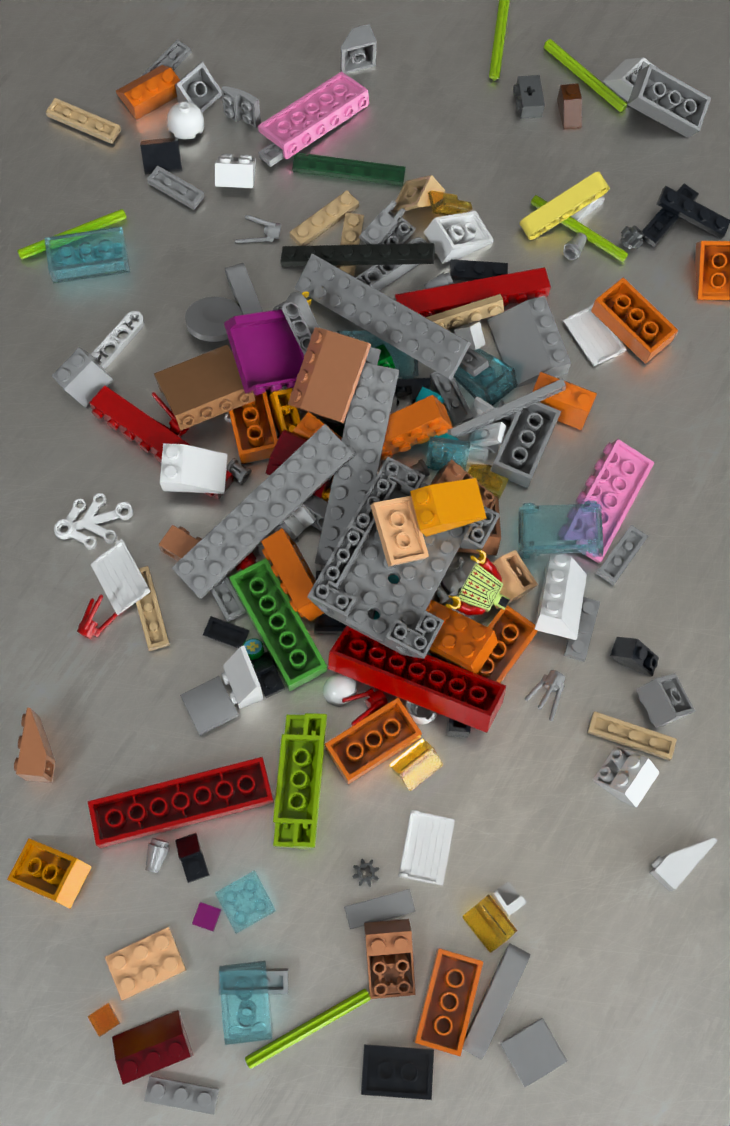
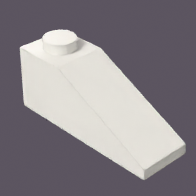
M712 838L666 856H658L651 864L654 868L649 873L668 891H673L718 840Z

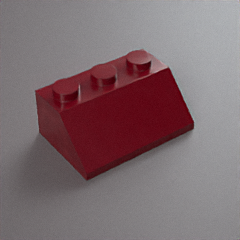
M284 429L270 455L265 474L271 475L308 439ZM333 476L312 495L321 498L330 488Z
M179 1010L112 1037L115 1061L123 1085L194 1056Z

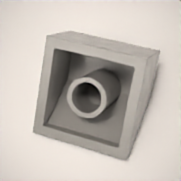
M370 24L352 28L341 46L340 72L348 74L376 66L377 40Z
M80 347L52 375L58 384L85 408H88L89 402L104 385L108 387L114 381L93 356Z
M676 674L656 678L636 689L639 694L638 698L645 706L649 720L654 724L655 728L667 725L695 712Z

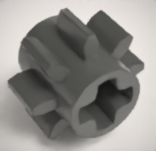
M635 225L632 228L626 226L621 232L622 238L620 241L628 249L632 247L638 249L644 243L642 241L644 233Z
M361 859L360 867L357 865L353 866L358 872L352 877L359 878V886L363 882H367L368 886L371 887L372 879L378 881L379 878L374 874L380 868L372 866L373 860L368 864ZM366 867L370 868L369 873L372 874V876L362 878V872L360 870H365Z

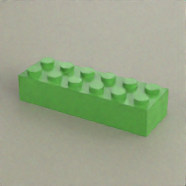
M266 558L229 577L233 589L245 608L267 652L275 663L289 692L327 672L325 661L298 613L290 605L288 595L282 590L280 581L273 573L271 565Z

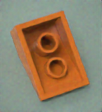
M730 241L697 242L695 256L697 300H730Z

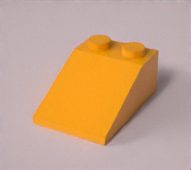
M476 478L432 484L410 491L419 529L426 537L487 519Z
M28 838L7 880L71 909L91 866L78 858Z

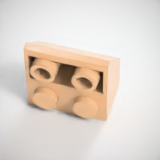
M516 550L492 562L502 577L503 587L500 594L510 599L509 603L525 596L538 585Z

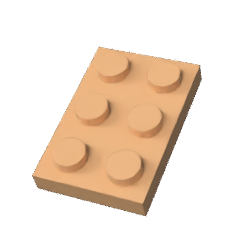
M412 496L375 502L370 505L388 567L429 557L423 534L419 529Z
M169 927L105 957L121 1001L187 970Z

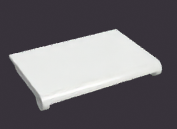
M592 304L590 307L564 319L563 323L594 367L625 352L627 348L591 312L594 305Z
M118 540L115 546L90 564L117 615L150 593L147 583L123 540Z
M411 810L399 877L443 886L455 819Z

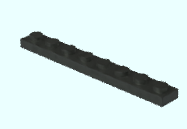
M434 243L283 246L280 262L282 267L306 266L311 254H315L334 266L434 264L435 245Z

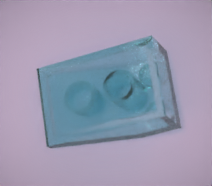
M478 348L473 351L487 359L489 367L475 377L461 367H458L453 377L474 398L478 396L493 406L518 386L515 369Z
M266 961L219 966L225 1045L272 1039L273 1024Z

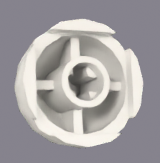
M184 101L174 104L167 114L168 131L174 133L176 138H195V134L199 132L201 134L204 129V119L201 110L192 102Z

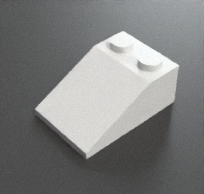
M476 211L435 217L424 231L429 243H434L435 252L442 263L450 262L451 259L458 260L494 242Z
M163 443L160 473L162 490L225 494L228 455L185 444Z
M241 646L223 665L225 672L221 673L225 685L230 684L232 692L229 693L233 705L238 704L239 709L264 700L260 683L246 648Z

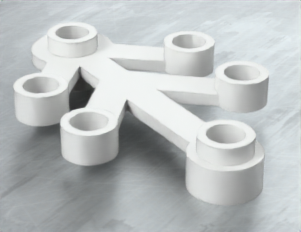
M97 493L94 495L93 502L83 519L75 521L78 514L87 509L85 501L77 499L74 501L73 508L67 518L59 520L55 524L54 533L60 539L71 537L83 543L87 549L92 550L97 546L96 539L93 536H85L76 531L85 528L103 537L107 543L112 544L117 540L116 533L113 530H106L97 524L117 518L122 520L130 519L133 515L132 506L128 502H121L116 506L115 510L95 516L98 509L107 502L104 494ZM98 498H103L102 502H96ZM82 503L83 507L77 508V505ZM128 510L129 512L127 515H122V511ZM67 527L68 531L63 533L62 529ZM109 534L114 535L112 539H107ZM89 540L94 541L92 545H87V542Z

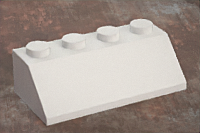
M551 551L545 568L534 630L577 640L587 574L572 556Z

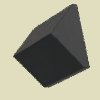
M178 138L141 141L140 147L145 175L151 174L157 166L168 172L182 171Z

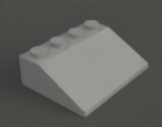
M545 296L526 300L487 320L512 389L535 383L540 372L554 377L568 373L571 361Z

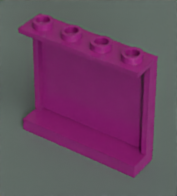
M282 309L233 316L224 322L245 394L253 392L254 395L265 393L268 389L271 392L283 389L282 387L284 386L287 389L294 388L297 375L304 360V354Z

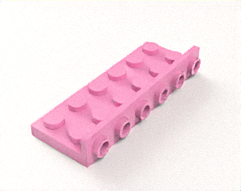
M341 71L258 125V130L262 135L283 150L284 158L288 159L369 105L368 89Z
M619 439L613 443L609 442L604 448L603 453L605 455L594 466L596 470L594 475H590L587 479L585 491H582L576 499L578 504L570 510L567 515L569 519L567 524H564L558 532V543L566 542L597 563L602 562L655 463Z

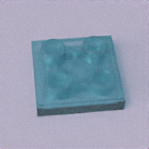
M430 437L426 458L427 467L432 470H440L452 459L466 471L471 442Z
M255 870L215 892L236 934L276 912Z

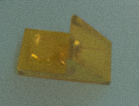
M471 465L468 473L500 499L509 479L490 471L492 465Z

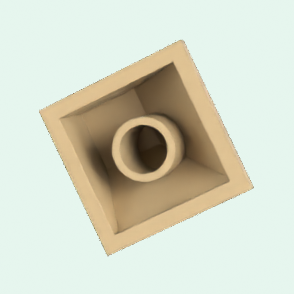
M432 175L405 181L395 201L397 204L391 211L396 213L402 208L408 211L436 206L441 202L445 189Z

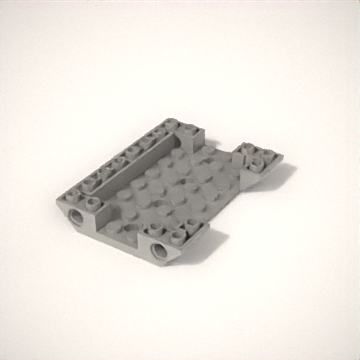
M387 457L307 597L321 611L337 621L402 655L424 659L444 620L426 611L458 549L482 550L500 514L484 506L487 519L428 537L423 534L429 554L428 558L388 567L370 505L375 502L411 496L410 491L428 485L423 482L425 475ZM396 575L400 581L397 584H392L389 582L388 577ZM376 610L379 612L380 618L372 620L369 618L368 612Z

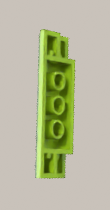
M286 714L285 734H282L273 817V822L275 823L273 846L315 848L327 714Z

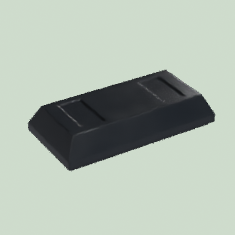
M210 616L203 636L239 649L246 641L250 630Z

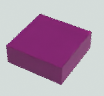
M200 902L192 924L214 932L221 909Z

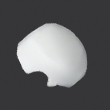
M339 673L330 676L323 686V696L328 703L337 707L350 703L351 701L343 703L342 699L357 693V683L355 680Z
M406 701L405 708L416 724H427L437 717L438 713Z

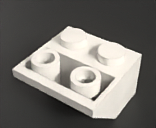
M644 57L625 59L603 80V83L628 102L639 71L652 63Z
M222 154V157H218L215 162V186L253 188L256 158H252L251 155H240L239 158L233 157L232 154Z
M615 746L593 778V781L620 801L637 807L660 772L649 758Z

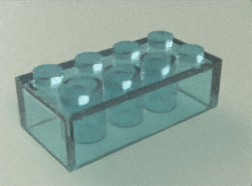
M122 227L45 237L48 270L53 284L130 272L126 239Z

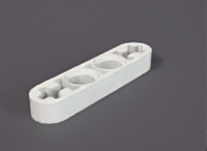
M138 311L128 313L91 353L97 362L100 361V365L104 369L112 363L144 327L145 322L142 314ZM132 319H133V320H137V319H138L139 322H138V323H137V322H134V323L132 324V321H131V320H132ZM121 331L128 333L124 339L118 338L117 335ZM108 345L115 347V350L111 353L104 351Z

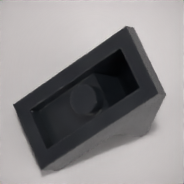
M431 378L398 379L395 395L403 397L410 394L411 404H414L422 387L430 390Z
M268 652L263 653L258 659L250 660L265 698L285 690L275 663Z
M197 833L176 839L178 857L182 863L187 882L191 883L210 876Z

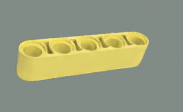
M595 172L527 215L520 221L519 225L528 239L533 240L602 197L609 191L610 187L601 173Z

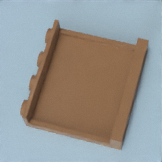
M228 344L154 373L161 393L163 392L177 420L180 431L256 400L253 392L245 394L234 355Z

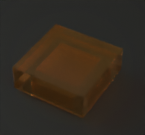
M109 1003L88 1016L99 1037L121 1024Z

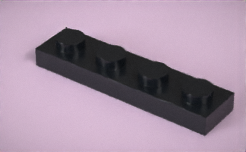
M685 183L677 191L694 201L699 195L698 192ZM662 208L642 230L644 233L643 240L655 247L680 217Z
M668 186L662 189L656 204L720 239L725 236L730 224L729 219Z

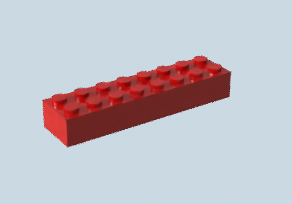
M349 626L345 627L329 651V670L486 733L489 731L504 700L506 685L429 655H426L424 659L402 655Z
M263 757L87 801L95 843L99 848L274 804Z

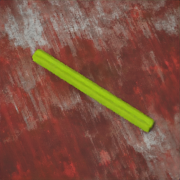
M499 0L489 78L493 79V81L500 78L510 0Z
M548 39L545 42L544 49L619 112L626 109L627 103L553 40Z
M537 195L531 200V204L537 208L548 203ZM569 217L561 222L577 234H585L588 241L619 261L624 262L626 260L627 252L574 218Z
M120 209L18 249L17 252L21 259L28 258L126 219V214L123 209Z
M363 989L246 1056L247 1066L251 1069L368 1002L371 999L368 991Z

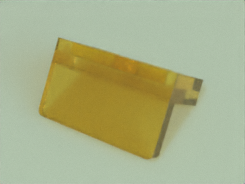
M430 191L428 193L434 214L447 216L466 213L472 210L471 202L458 200L457 195Z
M423 738L390 764L391 769L402 779L409 791L415 789L443 766L434 747Z
M489 894L463 915V919L489 952H493L518 931Z

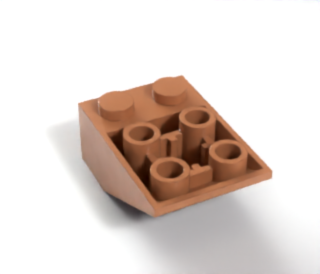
M451 459L437 472L430 485L472 479L473 477ZM478 482L483 505L492 509L497 497Z
M27 708L26 714L22 716L21 725L24 728L22 736L20 735L18 739V749H20L19 758H16L14 762V771L25 781L52 783L55 759L40 717L31 708Z
M409 919L364 923L370 998L378 999L416 995L412 931Z

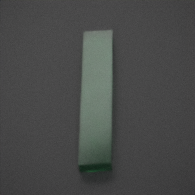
M305 153L295 154L292 167L293 172L396 186H403L406 169L404 166Z

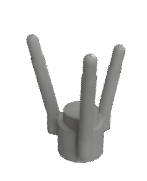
M245 215V219L265 225L264 234L267 237L236 239L235 243L273 242L274 238L279 239L281 224Z
M551 670L548 675L544 674L542 680L525 697V700L528 701L544 685L547 691L538 705V709H542L551 692L557 691L549 718L550 721L554 719L561 693L565 687L563 685L566 679L565 676L556 670Z

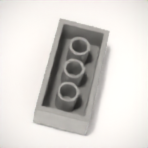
M649 64L639 71L627 105L689 138L700 131L711 97Z
M538 402L516 412L490 473L528 488L561 411Z

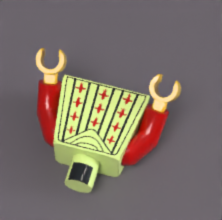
M476 549L479 552V557L475 558L471 555L470 558L477 563L458 596H448L453 599V604H446V607L456 609L466 615H482L485 612H489L493 604L505 610L510 599L500 594L503 587L502 577L496 566L486 557V553Z

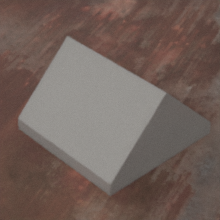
M200 62L175 84L178 102H192L198 106L201 112H204L222 96L220 87L203 62Z

